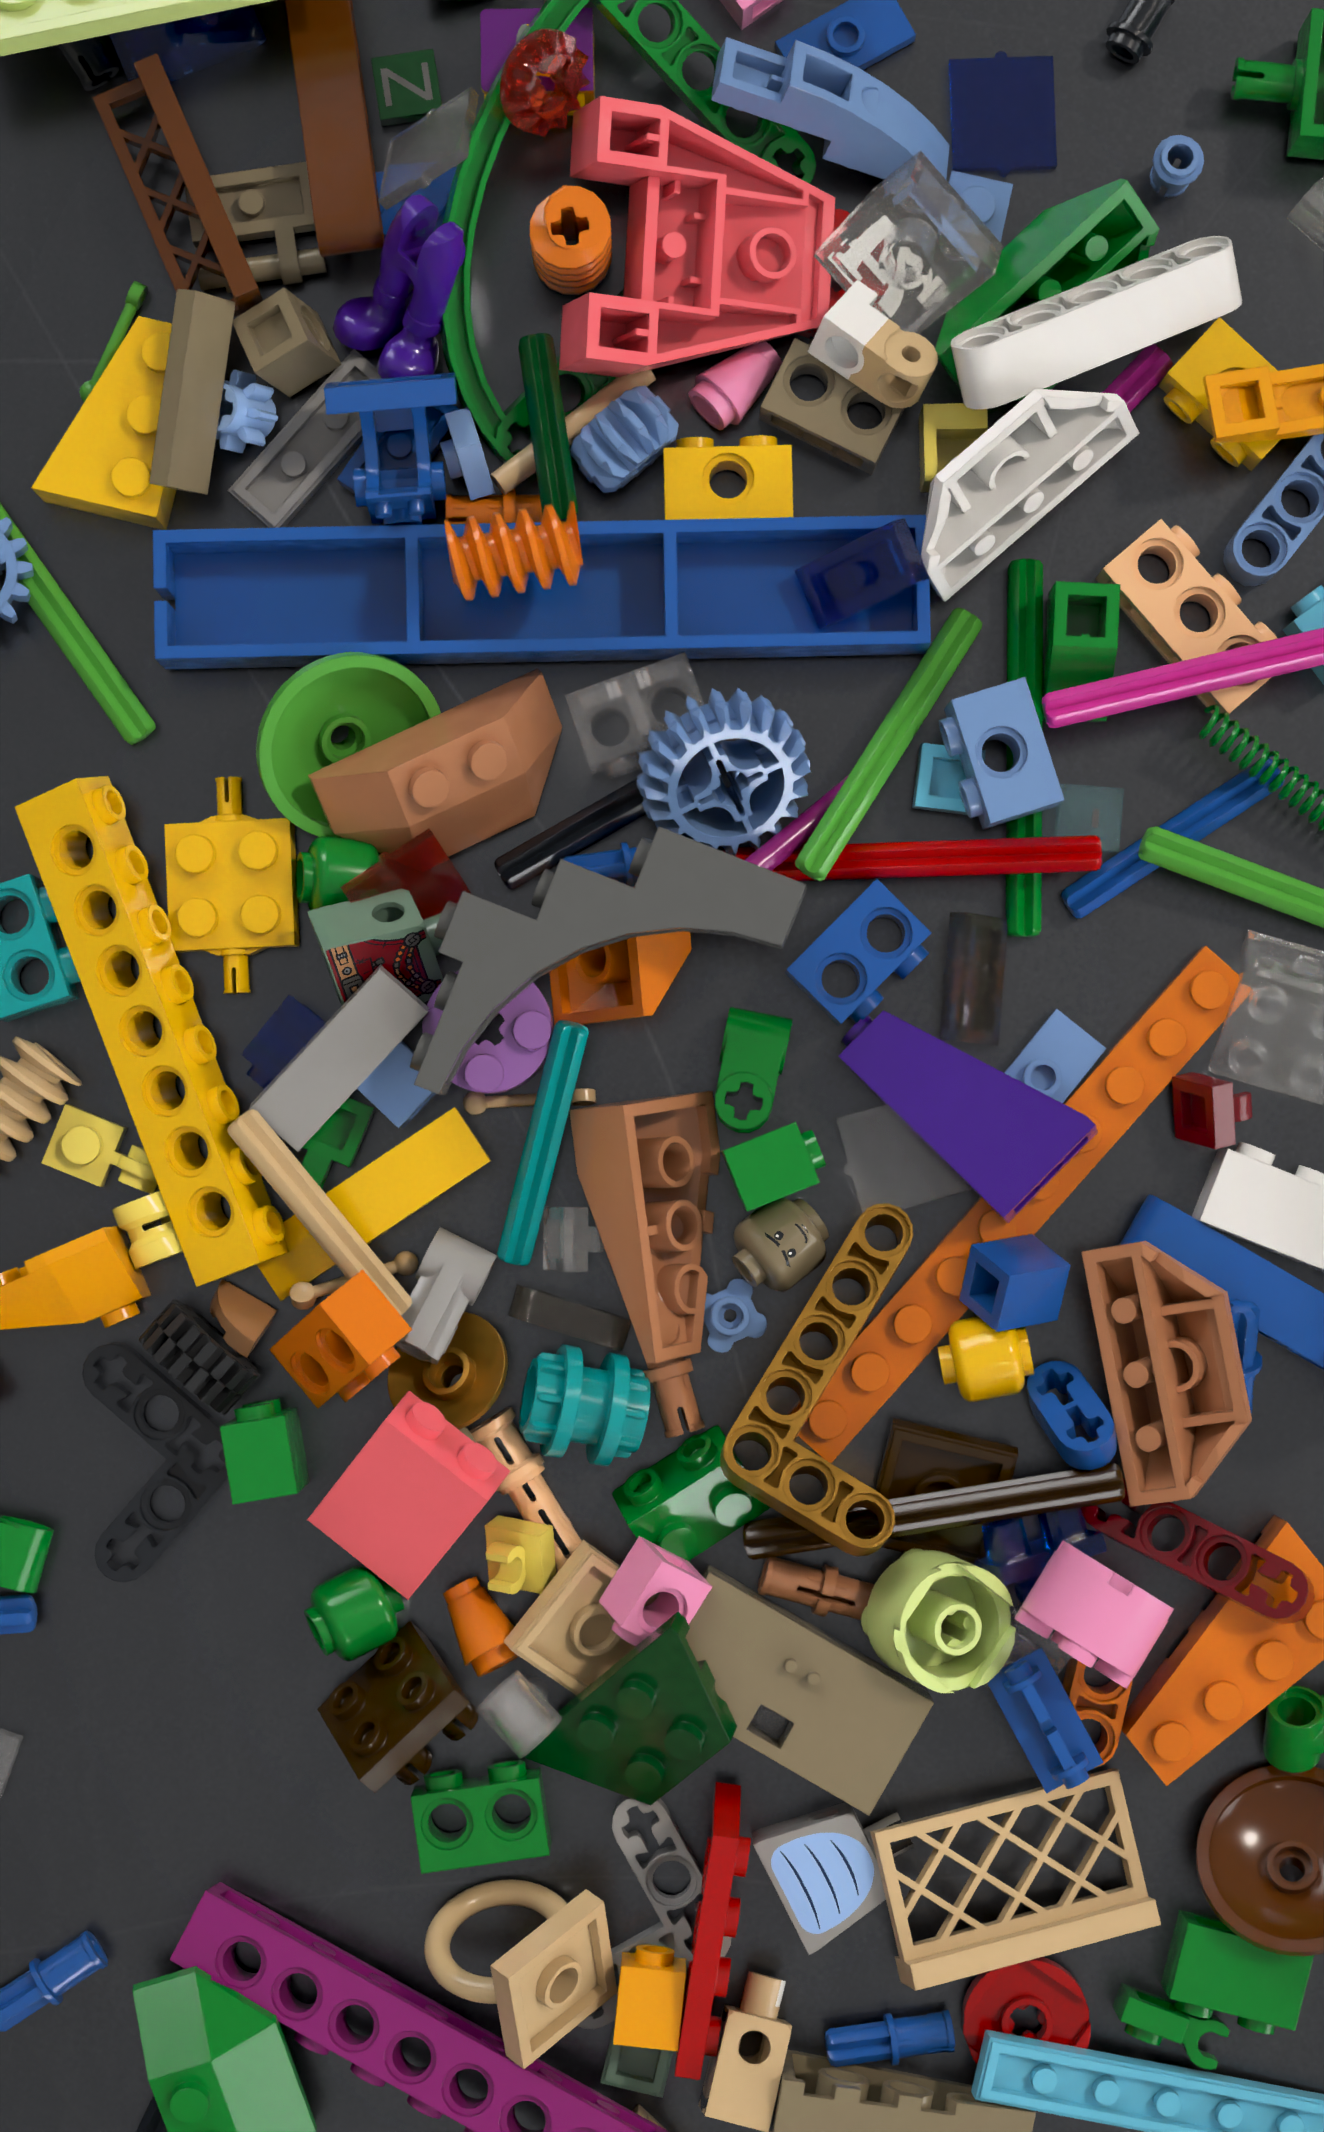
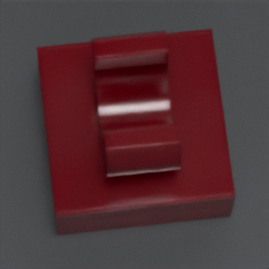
M1195 1072L1172 1076L1175 1138L1215 1150L1235 1145V1122L1252 1118L1251 1092L1245 1091L1233 1094V1082Z

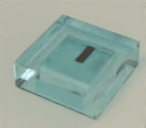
M1060 784L1065 800L1057 805L1054 837L1095 835L1100 837L1102 842V853L1117 854L1120 848L1124 789Z

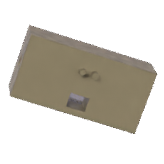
M708 1564L702 1576L712 1586V1589L689 1624L690 1629L685 1638L696 1660H706L715 1678V1690L718 1696L726 1701L737 1724L733 1737L870 1816L934 1704L929 1692Z

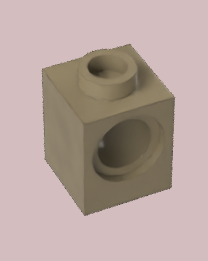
M284 287L233 319V326L254 373L289 398L342 365L319 314Z

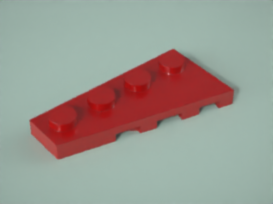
M715 1783L712 1803V1837H707L701 1886L703 1897L702 1902L699 1901L697 1904L691 1951L693 1959L688 1964L678 2051H676L675 2077L700 2080L704 2055L717 2056L722 2017L711 2016L714 1996L726 1998L731 1958L720 1956L723 1936L736 1938L741 1898L731 1897L730 1893L733 1876L746 1877L751 1844L750 1837L739 1836L741 1785Z

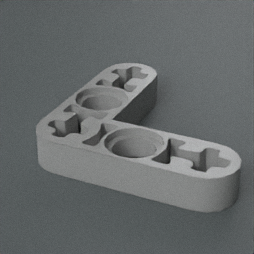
M623 1796L613 1810L612 1830L618 1845L661 1921L612 1948L613 1964L617 1965L618 1974L620 1975L622 1952L635 1953L636 1946L659 1945L673 1949L675 1951L674 1957L686 1959L687 1978L688 1964L693 1959V1954H691L692 1944L690 1945L686 1941L692 1935L691 1922L684 1910L676 1918H672L669 1911L687 1906L701 1893L703 1871L666 1804L661 1799L652 1805H648ZM638 1806L642 1813H649L653 1810L658 1817L652 1821L651 1828L659 1846L667 1837H671L675 1844L658 1849L645 1862H641L637 1855L648 1852V1844L639 1830H633L628 1833L624 1829V1826L630 1822L629 1809ZM678 1861L689 1870L690 1882L681 1893L667 1895L659 1891L655 1886L653 1874L656 1868L663 1862ZM695 1903V1911H697L698 1903ZM723 1936L720 1956H726L731 1946V1937ZM618 1986L617 1993L602 2005L601 2010L593 2012L577 2026L584 2029H596L614 2021Z

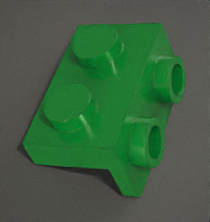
M713 1426L702 1434L688 1438L679 1449L651 1467L637 1471L623 1485L613 1491L612 1496L628 1527L637 1539L641 1536L689 1561L771 1508L733 1485L725 1477L720 1467V1454L726 1436L719 1426ZM733 1449V1456L736 1463L742 1468L746 1469Z

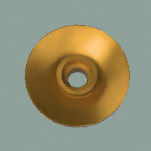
M468 1312L463 1313L457 1325L458 1328L445 1354L442 1355L437 1365L421 1361L401 1351L400 1348L396 1349L401 1357L389 1366L387 1380L388 1393L394 1408L406 1393L411 1391L423 1402L435 1406L445 1419L458 1430L472 1424L491 1408L501 1393L508 1370L507 1351L504 1341L497 1330L482 1317ZM462 1373L460 1379L450 1387L452 1379Z

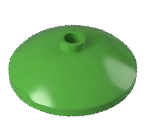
M345 652L318 659L293 674L275 693L263 714L256 744L257 766L263 787L277 809L297 827L318 837H340L331 831L308 775L440 714V708L428 687L412 671L388 657L363 652ZM348 726L349 732L343 741L338 743L331 742L332 732L337 727Z

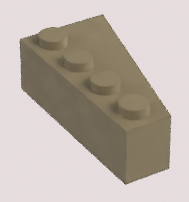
M787 2049L769 2132H1032L1036 2111L975 2100L971 2093L972 2085L866 2064L834 2067L830 2065L825 2056Z

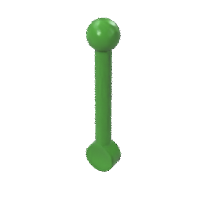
M134 281L131 285L124 309L91 380L84 382L80 387L79 393L83 402L86 401L121 345L137 309L142 306L146 298L148 286Z

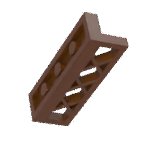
M156 53L133 63L139 78L92 98L176 293L177 289L192 290L200 268L226 278L234 296L230 301L236 302L234 317L262 302L263 299L159 56ZM147 95L155 114L145 138L120 129L112 109ZM160 129L163 131L169 148L155 143ZM127 144L140 148L135 163ZM151 153L176 162L180 172L170 196L147 188L143 184L141 176ZM185 186L194 206L180 201ZM151 201L165 206L160 221ZM175 211L199 219L203 224L205 230L195 254L172 246L167 240L166 233ZM210 244L219 264L205 259ZM176 259L190 264L185 279Z

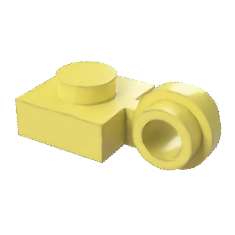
M65 1104L41 1162L42 1164L99 1187L105 1186L112 1166L115 1165L122 1169L118 1181L150 1194L154 1193L157 1186L144 1148L132 1145L128 1155L118 1152L127 1132V1127L70 1104Z

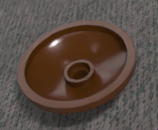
M1270 1765L1240 1776L1217 1795L1205 1813L1200 1826L1196 1848V1867L1200 1885L1207 1902L1218 1918L1233 1933L1253 1946L1265 1951L1288 1956H1312L1324 1953V1770L1313 1767L1305 1772L1290 1773ZM1286 1865H1294L1301 1870L1303 1877L1295 1882L1287 1881L1281 1876L1279 1870Z

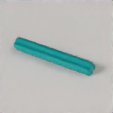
M559 1020L553 1029L497 1251L498 1258L509 1264L527 1266L533 1255L589 1034L588 1028L577 1022Z

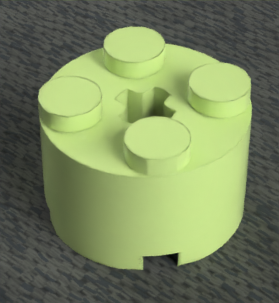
M911 1549L906 1551L900 1559L892 1563L875 1583L868 1600V1605L865 1607L861 1617L863 1631L869 1637L875 1653L883 1663L905 1677L939 1693H954L953 1691L968 1687L975 1689L988 1683L999 1673L1008 1660L1015 1643L1016 1628L1011 1626L1010 1606H1013V1603L1005 1585L989 1571L948 1553L936 1550Z

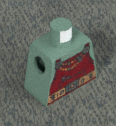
M401 888L316 908L307 912L341 1006L380 964L423 1003L431 998L433 992L443 982L436 956L441 954L439 949L443 940L434 937L441 913L422 919L409 890Z

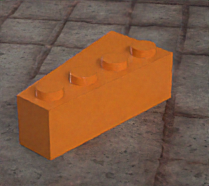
M1273 1515L1261 1531L1262 1535L1255 1545L1293 1563L1309 1577L1314 1587L1315 1596L1312 1608L1301 1620L1290 1624H1280L1217 1594L1205 1611L1202 1610L1187 1629L1189 1632L1171 1656L1165 1658L1128 1707L1121 1729L1166 1786L1324 1660V1567L1289 1523L1276 1515ZM1242 1559L1239 1560L1227 1576V1580L1236 1576L1240 1571ZM1258 1560L1257 1570L1265 1563V1561ZM1256 1570L1254 1580L1251 1583L1263 1588L1274 1598L1272 1608L1276 1609L1282 1600L1290 1603L1295 1601L1298 1593L1290 1586L1292 1577L1288 1576L1283 1584H1277L1263 1577ZM1250 1585L1241 1594L1248 1596Z

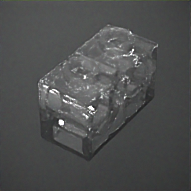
M686 652L565 695L566 704L591 774L604 770L607 779H612L641 768L638 763L639 752L652 750L648 741L649 730L666 731L668 729L666 724L659 722L654 717L651 710L653 703L661 695L673 693L681 696L685 701L687 696L695 699L699 706L704 705ZM617 715L627 723L629 727L628 735L619 745L608 747L599 744L592 735L593 725L602 716Z

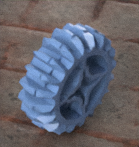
M712 688L708 704L699 706L695 699L687 696L686 709L688 712L679 717L677 714L665 710L664 721L668 729L666 731L649 730L648 741L652 750L639 752L638 763L643 773L637 776V787L641 796H643L642 806L647 817L655 821L657 829L662 827L715 849L723 846L725 852L736 856L739 844L747 841L751 847L757 850L761 844L760 835L766 831L776 835L782 830L779 822L781 817L798 818V806L794 799L808 796V784L803 776L811 772L810 761L805 752H803L806 743L800 731L792 727L793 722L789 715L782 711L781 708L775 710L770 700L762 695L751 702L747 693L737 688L729 701L725 702L721 692ZM740 738V740L725 741V739ZM717 760L722 761L727 771L726 774L731 783L729 788H726L720 776V771L716 765Z

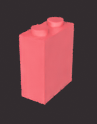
M408 1391L307 1520L409 1600L486 1505L510 1473V1470L496 1460L488 1448L475 1443L448 1422L435 1406L423 1402L411 1391Z

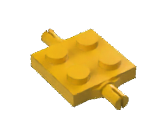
M232 776L228 777V779L225 777L215 778L217 816H211L196 823L164 824L168 919L171 925L170 939L175 952L206 951L222 956L224 971L223 994L251 993L249 989L248 955L257 954L267 948L300 946L298 899L295 884V825L287 818L256 819L244 815L242 812V777Z

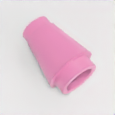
M766 341L745 346L697 375L695 378L696 385L688 393L689 399L700 416L712 427L723 430L730 423L738 425L779 370L782 364L781 358Z

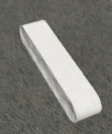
M1208 236L1186 242L958 334L951 340V349L964 405L970 409H989L1007 404L1027 396L1034 389H1044L1236 310L1242 305V296L1231 239L1224 236Z

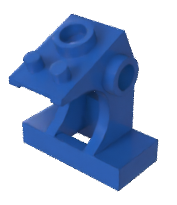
M455 373L327 383L324 387L326 415L359 412L365 468H353L356 506L368 507L372 524L422 525V520L436 519L435 501L447 500L443 461L431 462L426 407L457 403ZM414 429L417 466L381 469L377 432Z

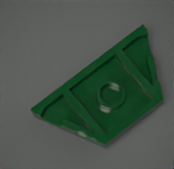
M677 1612L529 1735L520 1753L527 1759L652 1805L728 1745L733 1738L737 1724L726 1701L721 1699L715 1690V1678L706 1660H696L685 1638L690 1627L686 1618Z

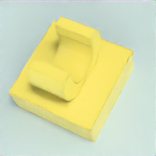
M497 1515L485 1525V1554L489 1577L488 1590L512 1595L516 1594L519 1590L541 1594L556 1575L553 1526Z

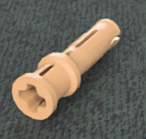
M508 1407L470 1430V1433L476 1443L488 1448L496 1460L510 1470V1473L495 1492L499 1491L501 1495L508 1493L522 1518L526 1521L545 1524L538 1512L540 1509H543L569 1551L568 1555H564L554 1539L557 1573L582 1540L541 1475V1472L545 1469L540 1453L532 1454L513 1423V1419L516 1416L512 1407ZM495 1437L501 1439L512 1457L511 1461L506 1460L494 1440ZM528 1483L535 1495L534 1498L528 1496L522 1485Z

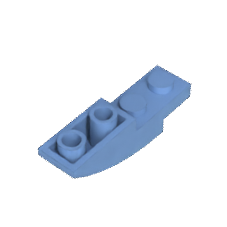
M726 37L717 56L711 96L712 101L825 139L822 159L937 198L942 197L946 187L950 145L922 113L889 86L862 69L798 40H795L786 58Z

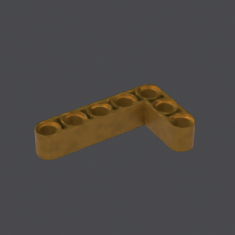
M889 1203L875 1204L867 1208L859 1216L729 1431L720 1454V1467L725 1477L733 1485L845 1553L854 1556H868L877 1552L892 1534L895 1525V1513L889 1500L878 1491L796 1443L795 1439L904 1259L911 1244L913 1225L908 1215L900 1207ZM874 1225L888 1227L895 1233L898 1246L890 1251L876 1250L868 1244L865 1238V1231ZM843 1278L856 1280L863 1286L866 1300L858 1305L843 1304L835 1297L832 1285ZM809 1332L822 1333L830 1339L834 1353L824 1360H814L803 1353L799 1339ZM776 1386L792 1388L801 1400V1408L791 1415L778 1414L770 1408L766 1393ZM746 1440L758 1442L765 1448L768 1454V1463L759 1470H746L736 1463L733 1456V1448L738 1443ZM799 1474L815 1476L823 1486L824 1497L816 1504H802L792 1496L789 1489V1481ZM862 1507L871 1510L879 1521L880 1530L878 1535L871 1539H861L854 1536L846 1525V1514L848 1511Z

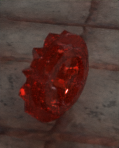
M544 28L525 36L511 51L501 75L500 99L506 117L515 127L522 131L545 137L551 128L566 129L567 114L570 111L582 108L577 96L580 89L591 82L582 73V69L589 57L577 48V38L557 29ZM537 72L550 74V79L555 83L552 93H545L546 89L541 84L542 80L536 76Z

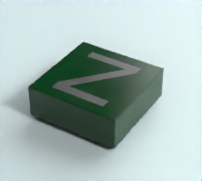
M433 48L371 58L382 126L444 117Z

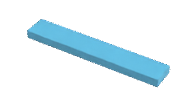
M985 2030L971 2089L975 2100L1144 2132H1324V2094L991 2030Z

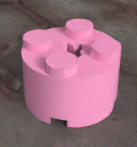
M1063 1540L1057 1551H1054L1014 1619L1046 1639L1049 1638L1054 1629L1055 1632L1050 1640L1058 1644L1057 1647L1086 1666L1093 1667L1119 1685L1128 1688L1168 1623V1619L1174 1609Z

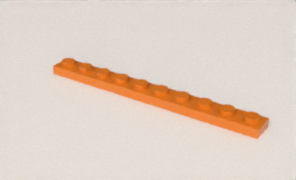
M1206 945L1201 947L1063 1103L1086 1115L1096 1125L1098 1133L1009 1223L998 1215L981 1197L978 1198L859 1332L798 1434L805 1443L826 1461L832 1463L947 1334L953 1322L959 1320L969 1309L959 1301L971 1244L1028 1234L1034 1235L1169 1084L1172 1076H1176L1253 987ZM801 1400L795 1404L787 1415H791L801 1408Z

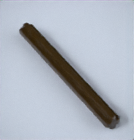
M1112 1463L1094 1470L1074 1469L888 1499L895 1513V1525L889 1538L1120 1502L1125 1498L1122 1471L1118 1464ZM862 1507L854 1508L847 1512L846 1525L854 1536L861 1539H871L878 1535L880 1530L879 1521L871 1510ZM786 1516L747 1522L743 1528L744 1548L748 1558L752 1560L835 1547Z

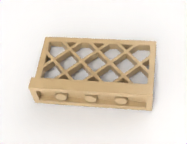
M1112 1768L1089 1774V1779L1071 1789H1066L1063 1784L1046 1794L1042 1786L870 1831L899 1956H895L900 1982L917 1991L1161 1925L1156 1900L1148 1897L1119 1770ZM1105 1787L1110 1812L1098 1833H1096L1070 1815L1084 1792ZM1067 1797L1060 1809L1048 1802ZM1033 1805H1038L1055 1816L1037 1849L1010 1833L1022 1809ZM1006 1813L1000 1825L987 1818ZM975 1820L995 1832L977 1865L948 1848L961 1825ZM1065 1824L1070 1825L1093 1840L1075 1873L1047 1856ZM946 1828L939 1841L925 1834ZM1114 1829L1118 1846L1108 1840ZM915 1836L934 1848L916 1881L911 1880L896 1870L890 1845L891 1842ZM1005 1839L1033 1856L1014 1889L987 1873L989 1866ZM1103 1847L1122 1859L1128 1885L1102 1891L1085 1880ZM944 1855L972 1872L954 1905H951L925 1888ZM1043 1863L1070 1879L1058 1903L1044 1908L1025 1897L1027 1890ZM982 1879L1010 1896L997 1920L984 1924L964 1913L966 1906ZM899 1881L911 1888L904 1901ZM1081 1887L1092 1893V1895L1074 1899ZM922 1895L949 1913L935 1937L913 1942L907 1918ZM1020 1903L1032 1910L1014 1915ZM959 1919L972 1926L952 1932Z

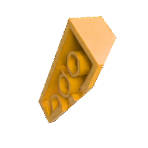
M118 1226L100 1228L24 1261L25 1266L20 1269L16 1267L0 1273V1330L78 1324L101 1318L104 1328H108L140 1314L136 1302L152 1295L141 1269H134L128 1254L130 1243L125 1231L118 1228Z

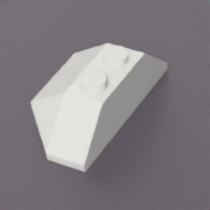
M1034 389L935 475L930 483L919 565L929 576L931 585L944 602L1139 434L1127 405L1120 396L1113 393Z

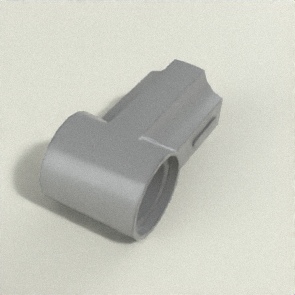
M440 1227L416 1273L415 1278L418 1279V1282L410 1295L412 1304L401 1315L413 1330L395 1345L408 1355L437 1365L442 1355L445 1354L467 1305L473 1306L496 1261L497 1255Z

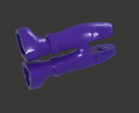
M420 194L412 195L404 202L388 229L381 252L380 273L372 290L373 296L358 297L346 301L337 310L334 320L333 331L336 338L349 348L366 351L384 347L377 364V371L381 378L435 374L439 361V345L436 335L442 330V316L447 309L459 268L462 266L465 258L464 230L455 222L450 221L444 223L432 233L439 215L438 207Z

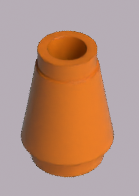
M476 1576L457 1584L442 1594L448 1604L447 1609L464 1665H472L478 1678L519 1657L504 1643L505 1638L515 1626L486 1589L481 1586Z

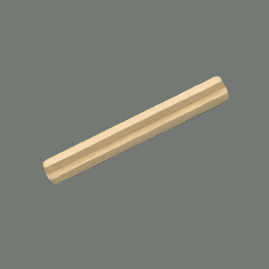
M251 1109L233 1121L227 1129L230 1137L347 1279L350 1280L363 1269L400 1315L405 1313L412 1304V1298L261 1114Z

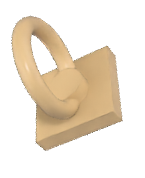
M514 1879L485 1882L468 1888L450 1899L434 1916L426 1933L424 1954L433 1977L443 1988L460 1998L483 2004H497L506 2057L522 2069L528 2067L617 1993L604 1901L587 1889L567 1904L557 1893L533 1882ZM498 1906H521L532 1909L547 1919L490 1965L492 1977L479 1976L467 1972L452 1958L450 1943L455 1931L465 1920L478 1912Z

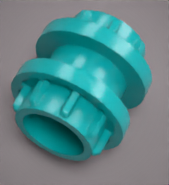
M562 1344L556 1354L541 1352L537 1358H533L525 1378L519 1413L520 1432L523 1433L526 1441L540 1444L543 1456L562 1458L569 1443L574 1442L586 1444V1456L590 1464L609 1466L614 1457L628 1458L640 1447L649 1414L650 1381L645 1377L643 1370L630 1368L629 1359L626 1355L608 1353L604 1357L600 1368L596 1369L583 1366V1354L580 1347Z

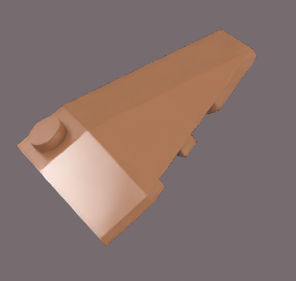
M713 1091L615 1102L569 1110L577 1174L646 1363H659L700 1353L708 1276L704 1269L700 1267L703 1234L713 1233L714 1212L706 1210L709 1176L718 1175L720 1163V1146Z

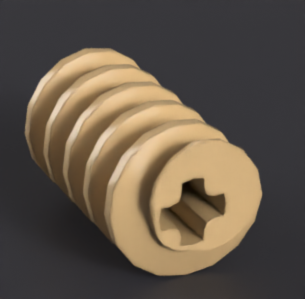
M17 1036L12 1040V1043L21 1057L18 1062L0 1056V1071L3 1075V1078L0 1080V1159L7 1162L13 1161L17 1156L9 1137L24 1143H28L34 1138L33 1131L26 1118L41 1124H46L51 1119V1114L43 1100L46 1099L59 1105H64L69 1100L61 1080L76 1086L82 1085L80 1079L44 1047L36 1042L32 1043Z

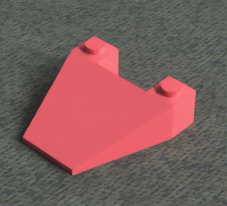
M599 96L573 113L570 177L629 186L623 297L589 292L562 306L559 370L623 377L819 328L824 315L829 311L832 258L829 254L833 249L835 197L661 105Z

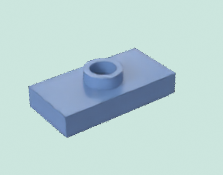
M1054 1009L1004 1073L1063 1103L1107 1048L1061 1011Z

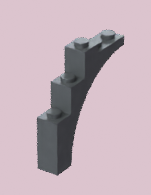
M658 827L653 840L642 837L634 854L629 873L638 877L635 887L618 882L563 859H560L556 872L545 869L538 882L531 905L540 908L536 920L463 891L458 904L452 901L446 903L435 930L434 937L443 940L439 953L462 962L458 974L448 971L440 986L434 1007L443 1012L434 1035L424 1032L414 1051L410 1068L419 1072L414 1085L439 1095H446L468 1050L500 1010L539 977L585 952L632 937L676 932L736 936L783 950L806 893V884Z

